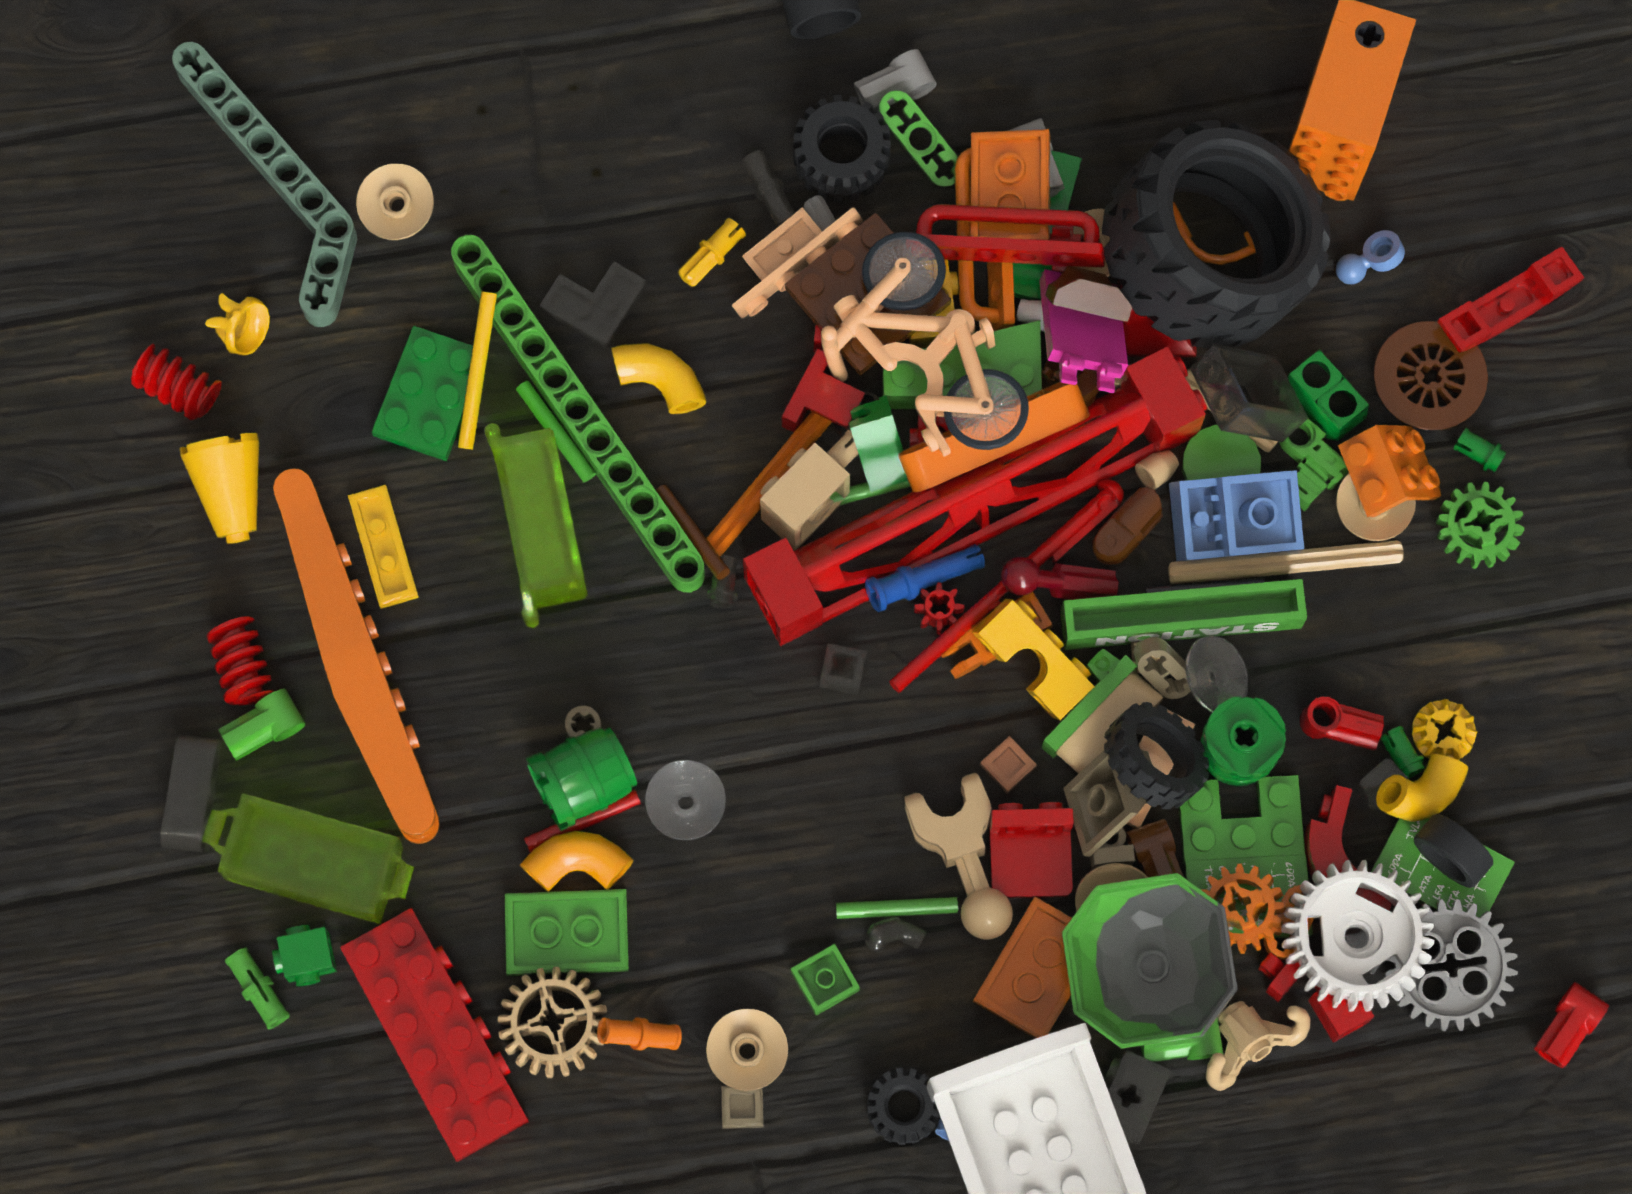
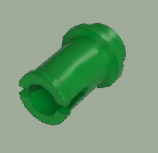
M1465 428L1453 450L1483 465V471L1486 472L1490 469L1495 472L1507 453L1501 449L1502 444L1498 443L1495 446L1469 431L1470 429Z
M1403 726L1389 730L1388 736L1387 734L1381 736V742H1383L1397 767L1395 769L1396 775L1401 774V776L1409 779L1425 769L1422 764L1424 757L1417 755L1404 732Z

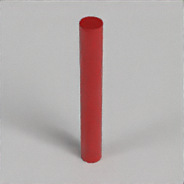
M633 789L631 793L622 799L610 804L607 809L603 811L598 810L585 817L576 819L575 825L563 831H560L556 824L525 837L524 840L531 853L552 836L583 830L637 806L641 802L635 789Z

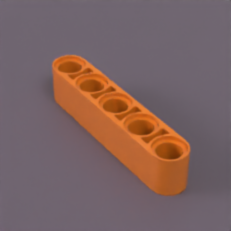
M1058 382L1028 395L1029 413L1027 422L1021 433L1012 442L1003 447L992 450L974 449L958 441L949 430L942 433L951 452L943 457L939 449L931 452L925 441L898 454V457L912 491L920 492L1085 420L1090 416L1078 383L1071 385ZM1020 399L994 410L995 417L991 422L974 419L957 428L964 435L974 440L992 441L1008 434L1017 424L1021 414Z

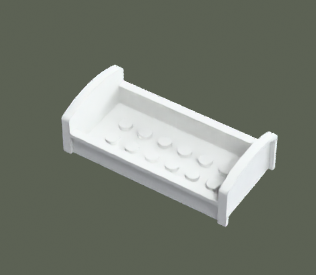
M1086 1023L1010 1047L929 1079L926 1088L932 1103L935 1102L968 1194H1146L1091 1047L1090 1040L1092 1038Z

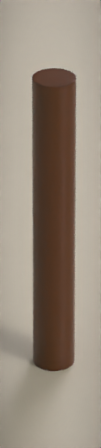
M659 486L656 492L697 549L705 564L717 580L727 577L730 573L728 566L668 486Z

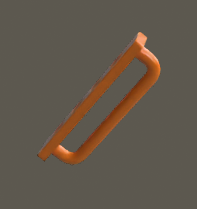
M971 148L963 151L956 160V205L971 206ZM956 221L957 236H970V221ZM958 260L959 301L962 310L968 311L974 320L978 322L986 317L993 331L1012 327L1015 324L1013 263L987 262L989 307H982L975 301L973 261Z

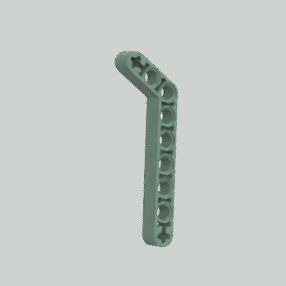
M182 43L174 50L172 55L174 68L182 84L315 235L299 294V303L306 320L311 325L316 327L330 325L335 321L340 309L357 243V232L350 215L208 52L198 43ZM192 62L194 65H199L202 72L200 77H198L197 72L189 63ZM220 87L225 89L224 93L217 98L208 97V93L214 88ZM239 115L249 116V120L245 124L240 126L232 125L235 117ZM263 143H272L274 145L271 151L260 154L256 152L257 147ZM293 170L298 172L297 177L292 181L285 182L280 180L281 175L286 171ZM318 198L323 201L317 209L309 210L304 208L306 202L310 199ZM337 226L347 228V232L340 238L329 236V232ZM333 262L338 264L337 269L331 274L319 272L320 267L325 263ZM319 288L323 289L322 295L326 304H320L318 310H313L312 305L319 304L321 298Z

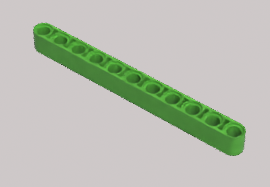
M474 235L459 237L452 246L451 255L455 269L478 304H480L482 288L487 283L496 282L501 285V289L495 293L497 298L493 326L582 455L593 468L671 584L681 592H693L700 588L705 579L703 559L485 243ZM469 251L480 254L479 259L474 263H464L460 259ZM510 313H518L523 316L522 321L516 325H507L503 322L504 318ZM531 344H540L545 348L536 357H531L524 353L525 349ZM553 375H561L566 378L565 383L558 388H551L545 384L547 379ZM575 406H582L588 410L587 414L581 419H572L567 415L568 411ZM597 437L606 438L610 442L608 447L602 451L592 450L589 444ZM619 468L627 469L632 473L631 477L623 483L615 482L610 478L611 474ZM640 500L650 501L654 505L653 509L647 514L635 513L632 507ZM661 532H670L676 537L675 541L668 546L657 545L654 539ZM684 563L693 564L698 569L697 573L691 578L680 577L676 574V570Z

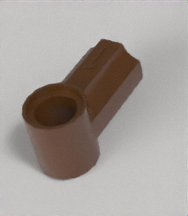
M1164 818L1125 832L1128 845H1133L1135 863L1137 866L1141 865L1142 871L1147 877L1178 873L1183 877L1175 856L1176 845Z

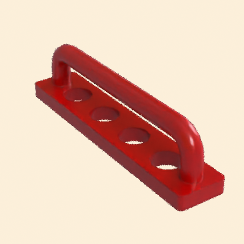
M939 204L927 208L920 215L917 223L916 233L934 242L941 251L944 260L1105 267L1104 247L1102 243H1099V225L1092 216L1081 211ZM954 220L1075 226L1083 229L1084 240L1083 242L934 235L931 233L932 226L936 221ZM906 241L907 249L915 258L936 259L933 253L924 245L914 241Z

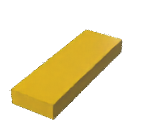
M382 485L348 495L380 609L419 598L387 486Z

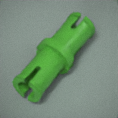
M247 947L236 951L225 960V963L230 967L244 989L241 993L246 1001L251 1000L268 1030L275 1028L290 1017L289 1012L285 1010L271 988L274 983L269 976L264 977Z

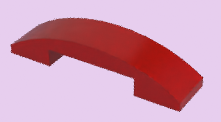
M1560 247L1531 264L1525 272L1474 302H1466L1439 318L1437 322L1458 352L1461 353L1495 337L1537 312L1581 282L1584 276L1564 248Z

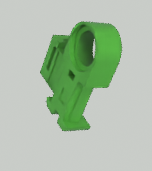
M1293 417L1285 423L1281 430L1279 443L1281 448L1298 463L1297 468L1300 470L1297 473L1298 488L1300 489V508L1305 512L1326 487L1330 490L1334 489L1349 471L1344 459L1323 441L1326 433L1305 417ZM1292 428L1304 430L1309 438L1308 443L1301 446L1292 443L1288 437V431ZM1328 479L1330 480L1329 485L1326 484Z

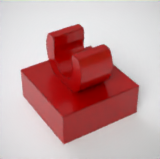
M1271 952L1260 964L1258 970L1273 980L1268 986L1266 993L1278 1003L1297 981L1293 975L1300 967V964L1297 962L1285 965Z

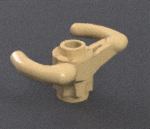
M1243 1001L1228 1006L1218 1017L1220 1032L1228 1043L1225 1054H1213L1207 1065L1205 1076L1209 1086L1217 1091L1225 1090L1235 1083L1236 1076L1239 1074L1241 1067L1248 1060L1253 1062L1262 1060L1271 1052L1273 1046L1287 1045L1293 1047L1302 1042L1307 1037L1310 1029L1311 1019L1307 1011L1295 1005L1288 1007L1287 1017L1295 1021V1024L1289 1027L1262 1020L1253 1006L1248 1007Z

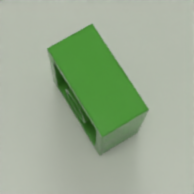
M835 944L791 968V974L815 1016L860 991L857 981Z

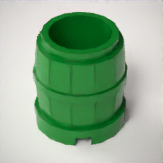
M1241 696L1232 697L1219 704L1204 726L1200 740L1205 749L1203 752L1204 757H1207L1209 761L1208 772L1218 781L1231 786H1246L1266 777L1277 764L1285 747V723L1278 711L1265 700L1256 697L1254 699L1249 697L1241 698ZM1241 728L1243 731L1248 730L1251 732L1254 745L1249 747L1246 744L1241 746L1237 744L1236 739L1238 735L1235 730Z
M599 727L576 737L571 736L566 739V742L554 747L545 754L538 752L526 758V762L529 764L527 767L544 804L546 803L549 809H553L554 813L550 816L560 831L575 825L576 819L585 817L598 810L603 811L607 809L610 804L631 793L632 787L637 785L631 764L610 727L604 730Z

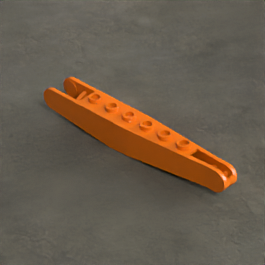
M299 469L285 470L275 479L273 486L274 495L282 514L333 696L401 833L411 843H427L438 833L440 823L413 750L420 747L412 724L404 726L400 712L405 711L406 707L399 688L390 689L386 676L393 674L385 651L377 654L372 641L379 637L372 616L363 617L359 603L366 600L358 579L350 581L345 567L352 565L344 543L336 545L317 491L309 475Z

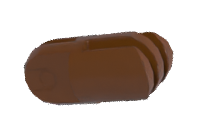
M1148 487L1138 489L1097 531L1092 547L1094 555L1100 562L1107 565L1121 563L1160 522L1163 513L1159 495L1155 490Z

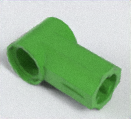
M280 689L258 701L255 709L218 730L237 761L272 740L278 742L291 737L299 732L306 723L287 689Z
M1218 1017L1203 1037L1140 1046L1143 1061L1156 1062L1187 1057V1060H1200L1211 1058L1215 1053L1223 1054Z

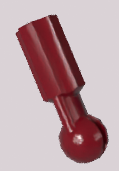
M1016 557L1004 565L1001 573L1002 583L1005 588L1016 595L1030 594L1037 587L1049 588L1052 597L1070 600L1117 596L1119 582L1116 578V571L1056 563L1051 571L1040 570L1033 560Z

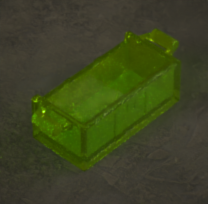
M491 423L485 427L484 433L487 443L491 446L501 486L521 584L519 586L524 604L522 617L526 626L535 627L539 623L538 608L586 599V596H588L554 432L551 428L502 438L499 426Z
M243 793L238 808L211 811L202 842L210 844L222 855L218 872L226 881L378 924L381 923L388 899L396 897L405 899L415 868L406 864L401 859L404 846L396 836ZM229 815L234 817L225 847L219 846L218 842L226 817Z

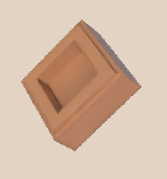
M1010 736L980 762V766L1007 794L1037 766Z

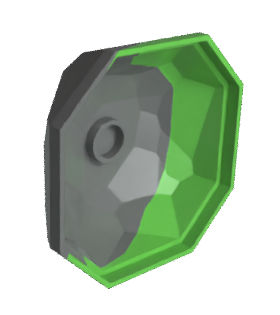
M1178 873L1096 885L1062 931L1073 1012L1121 1049L1203 1037L1238 990L1225 907Z

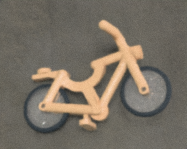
M897 232L878 240L865 256L862 278L868 292L866 297L860 304L854 295L840 299L834 305V309L842 320L841 327L836 331L832 326H825L821 331V344L832 377L842 382L847 380L848 373L840 350L852 337H856L885 370L892 371L897 367V361L906 360L918 365L925 373L928 381L927 391L916 397L915 407L926 426V429L922 430L921 434L931 452L939 449L943 457L951 453L948 444L936 426V417H944L952 435L968 447L979 450H992L1007 445L1023 430L1028 418L1029 404L1024 389L1013 377L998 370L982 369L975 347L982 343L985 344L987 349L996 346L994 331L988 319L985 317L980 320V330L974 333V318L968 311L962 309L953 310L946 317L880 313L884 307L905 311L927 304L938 294L945 279V260L934 242L918 233ZM869 328L940 333L928 348L924 350L912 344L899 342L883 345ZM957 345L966 375L953 384L947 396H943L944 378L939 365Z

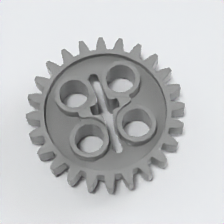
M1438 899L1437 911L1434 912L1424 903L1422 908L1428 907L1429 912L1421 919V922L1433 923L1434 928L1430 932L1423 934V936H1432L1438 944V951L1428 964L1443 963L1447 959L1446 955L1450 953L1453 959L1456 960L1484 956L1487 961L1481 965L1457 967L1454 969L1455 975L1449 976L1448 971L1443 969L1425 972L1420 979L1411 976L1416 986L1411 991L1400 986L1404 995L1397 1005L1403 1007L1411 1003L1413 1007L1409 1016L1412 1019L1422 1012L1425 1013L1424 1025L1427 1027L1433 1023L1435 1018L1439 1019L1442 1031H1446L1450 1020H1454L1459 1031H1463L1464 1019L1467 1018L1476 1027L1480 1026L1478 1014L1483 1012L1488 1017L1493 1018L1494 1014L1490 1005L1493 1002L1501 1006L1506 1004L1499 995L1501 990H1514L1510 984L1505 982L1506 976L1518 974V971L1507 967V962L1516 959L1517 954L1505 952L1504 947L1513 940L1511 937L1499 938L1498 934L1504 927L1503 923H1497L1493 926L1488 925L1492 915L1490 911H1486L1480 917H1477V904L1471 903L1466 912L1462 911L1460 899L1454 900L1451 910H1447L1443 899ZM1466 930L1473 931L1478 937V946L1471 953H1463L1457 946L1459 934ZM1395 956L1388 959V961L1394 962L1395 968L1385 971V976L1402 967ZM1471 971H1479L1485 980L1483 989L1475 994L1468 993L1463 986L1465 975ZM1432 976L1439 977L1444 984L1442 995L1436 999L1426 998L1422 991L1424 981Z

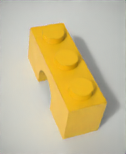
M1005 599L972 633L998 661L1007 662L1019 650L1031 649L1039 659L1040 671L1037 678L1026 690L1052 718L1061 720L1094 688L1093 684L1087 679L1091 673L1077 658L1074 657L1070 661L1060 649L1064 644L1051 630L1047 628L1043 632L1033 622L1037 615L1025 602L1020 599L1015 603L1014 600Z

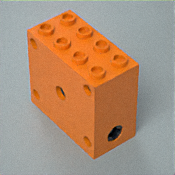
M1339 0L1288 150L1298 159V166L1303 173L1311 175L1317 188L1323 191L1327 197L1337 201H1345L1346 199L1354 201L1376 149L1416 22L1414 18L1356 0Z

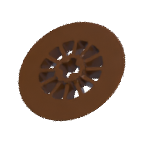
M1421 321L1400 328L1384 342L1375 361L1374 381L1382 403L1397 419L1419 429L1442 430L1462 423L1478 409L1486 393L1488 373L1485 359L1478 346L1459 353L1438 322ZM1428 347L1437 349L1434 360L1429 356ZM1413 350H1421L1423 361L1416 356ZM1442 351L1451 356L1444 363L1439 362ZM1406 357L1413 366L1401 362V359ZM1454 362L1460 368L1458 370H1446ZM1432 369L1437 373L1435 378L1437 382L1432 381L1427 385L1422 381L1425 375L1421 371L1428 373ZM1397 370L1411 376L1399 378L1397 377ZM1462 378V385L1448 379ZM1403 385H1414L1406 393H1403L1399 387ZM1446 389L1458 393L1459 396L1454 399ZM1420 391L1421 395L1417 404L1408 399L1414 393ZM1426 394L1430 397L1431 408L1422 406ZM1437 394L1447 404L1446 406H1439Z

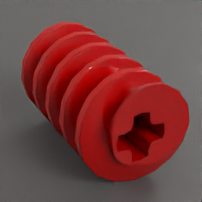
M153 343L148 346L133 368L131 384L137 389L144 388L145 393L150 397L158 395V400L163 405L171 403L173 411H184V416L188 420L201 418L208 413L220 393L222 381L218 379L209 387L207 386L209 373L205 371L195 379L196 366L194 364H190L182 371L180 370L183 362L182 357L177 356L169 363L167 362L170 354L169 349L164 348L158 355H155V344Z
M249 616L223 622L207 634L208 642L215 645L211 650L213 658L219 660L215 665L217 673L223 675L219 680L220 686L227 690L223 695L224 701L231 705L256 704L262 698L274 692V690H262V686L271 681V676L258 675V671L265 668L267 662L266 660H254L253 658L263 651V647L261 645H250L249 643L259 636L257 630L245 629L246 626L255 621L253 617Z

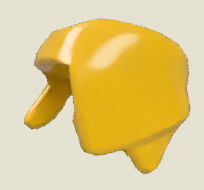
M221 293L219 295V305L226 312V317L209 318L206 320L205 325L215 328L217 335L226 345L229 353L243 356L252 354L261 345L269 329L270 316L267 307L262 301L252 296L246 297L241 303H237Z

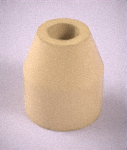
M1170 450L1150 454L1135 465V470L1141 482L1146 487L1155 490L1170 480L1178 468L1179 462Z

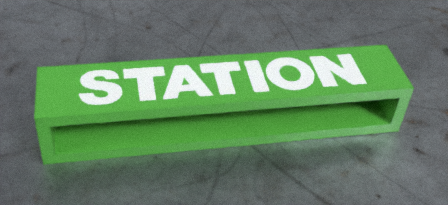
M1302 579L1064 600L1060 611L1064 650L1127 645L1150 637L1171 641L1301 629L1307 619Z

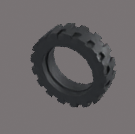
M1143 702L1140 706L1138 703L1130 706L1109 726L1110 728L1105 732L1104 736L1107 740L1104 744V751L1106 754H1109V766L1112 770H1116L1119 775L1117 779L1123 786L1127 784L1132 789L1130 793L1135 797L1146 799V804L1153 807L1161 805L1162 809H1171L1173 806L1178 808L1194 796L1208 780L1209 773L1206 769L1209 767V761L1207 757H1204L1203 752L1205 749L1202 742H1197L1194 737L1196 733L1190 726L1186 727L1182 723L1183 719L1175 713L1171 715L1164 706L1157 705L1153 707L1152 703ZM1136 733L1149 737L1167 752L1175 766L1177 778L1164 774L1147 760L1138 745Z

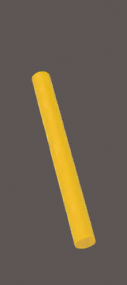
M481 292L458 448L473 450L497 298V294Z

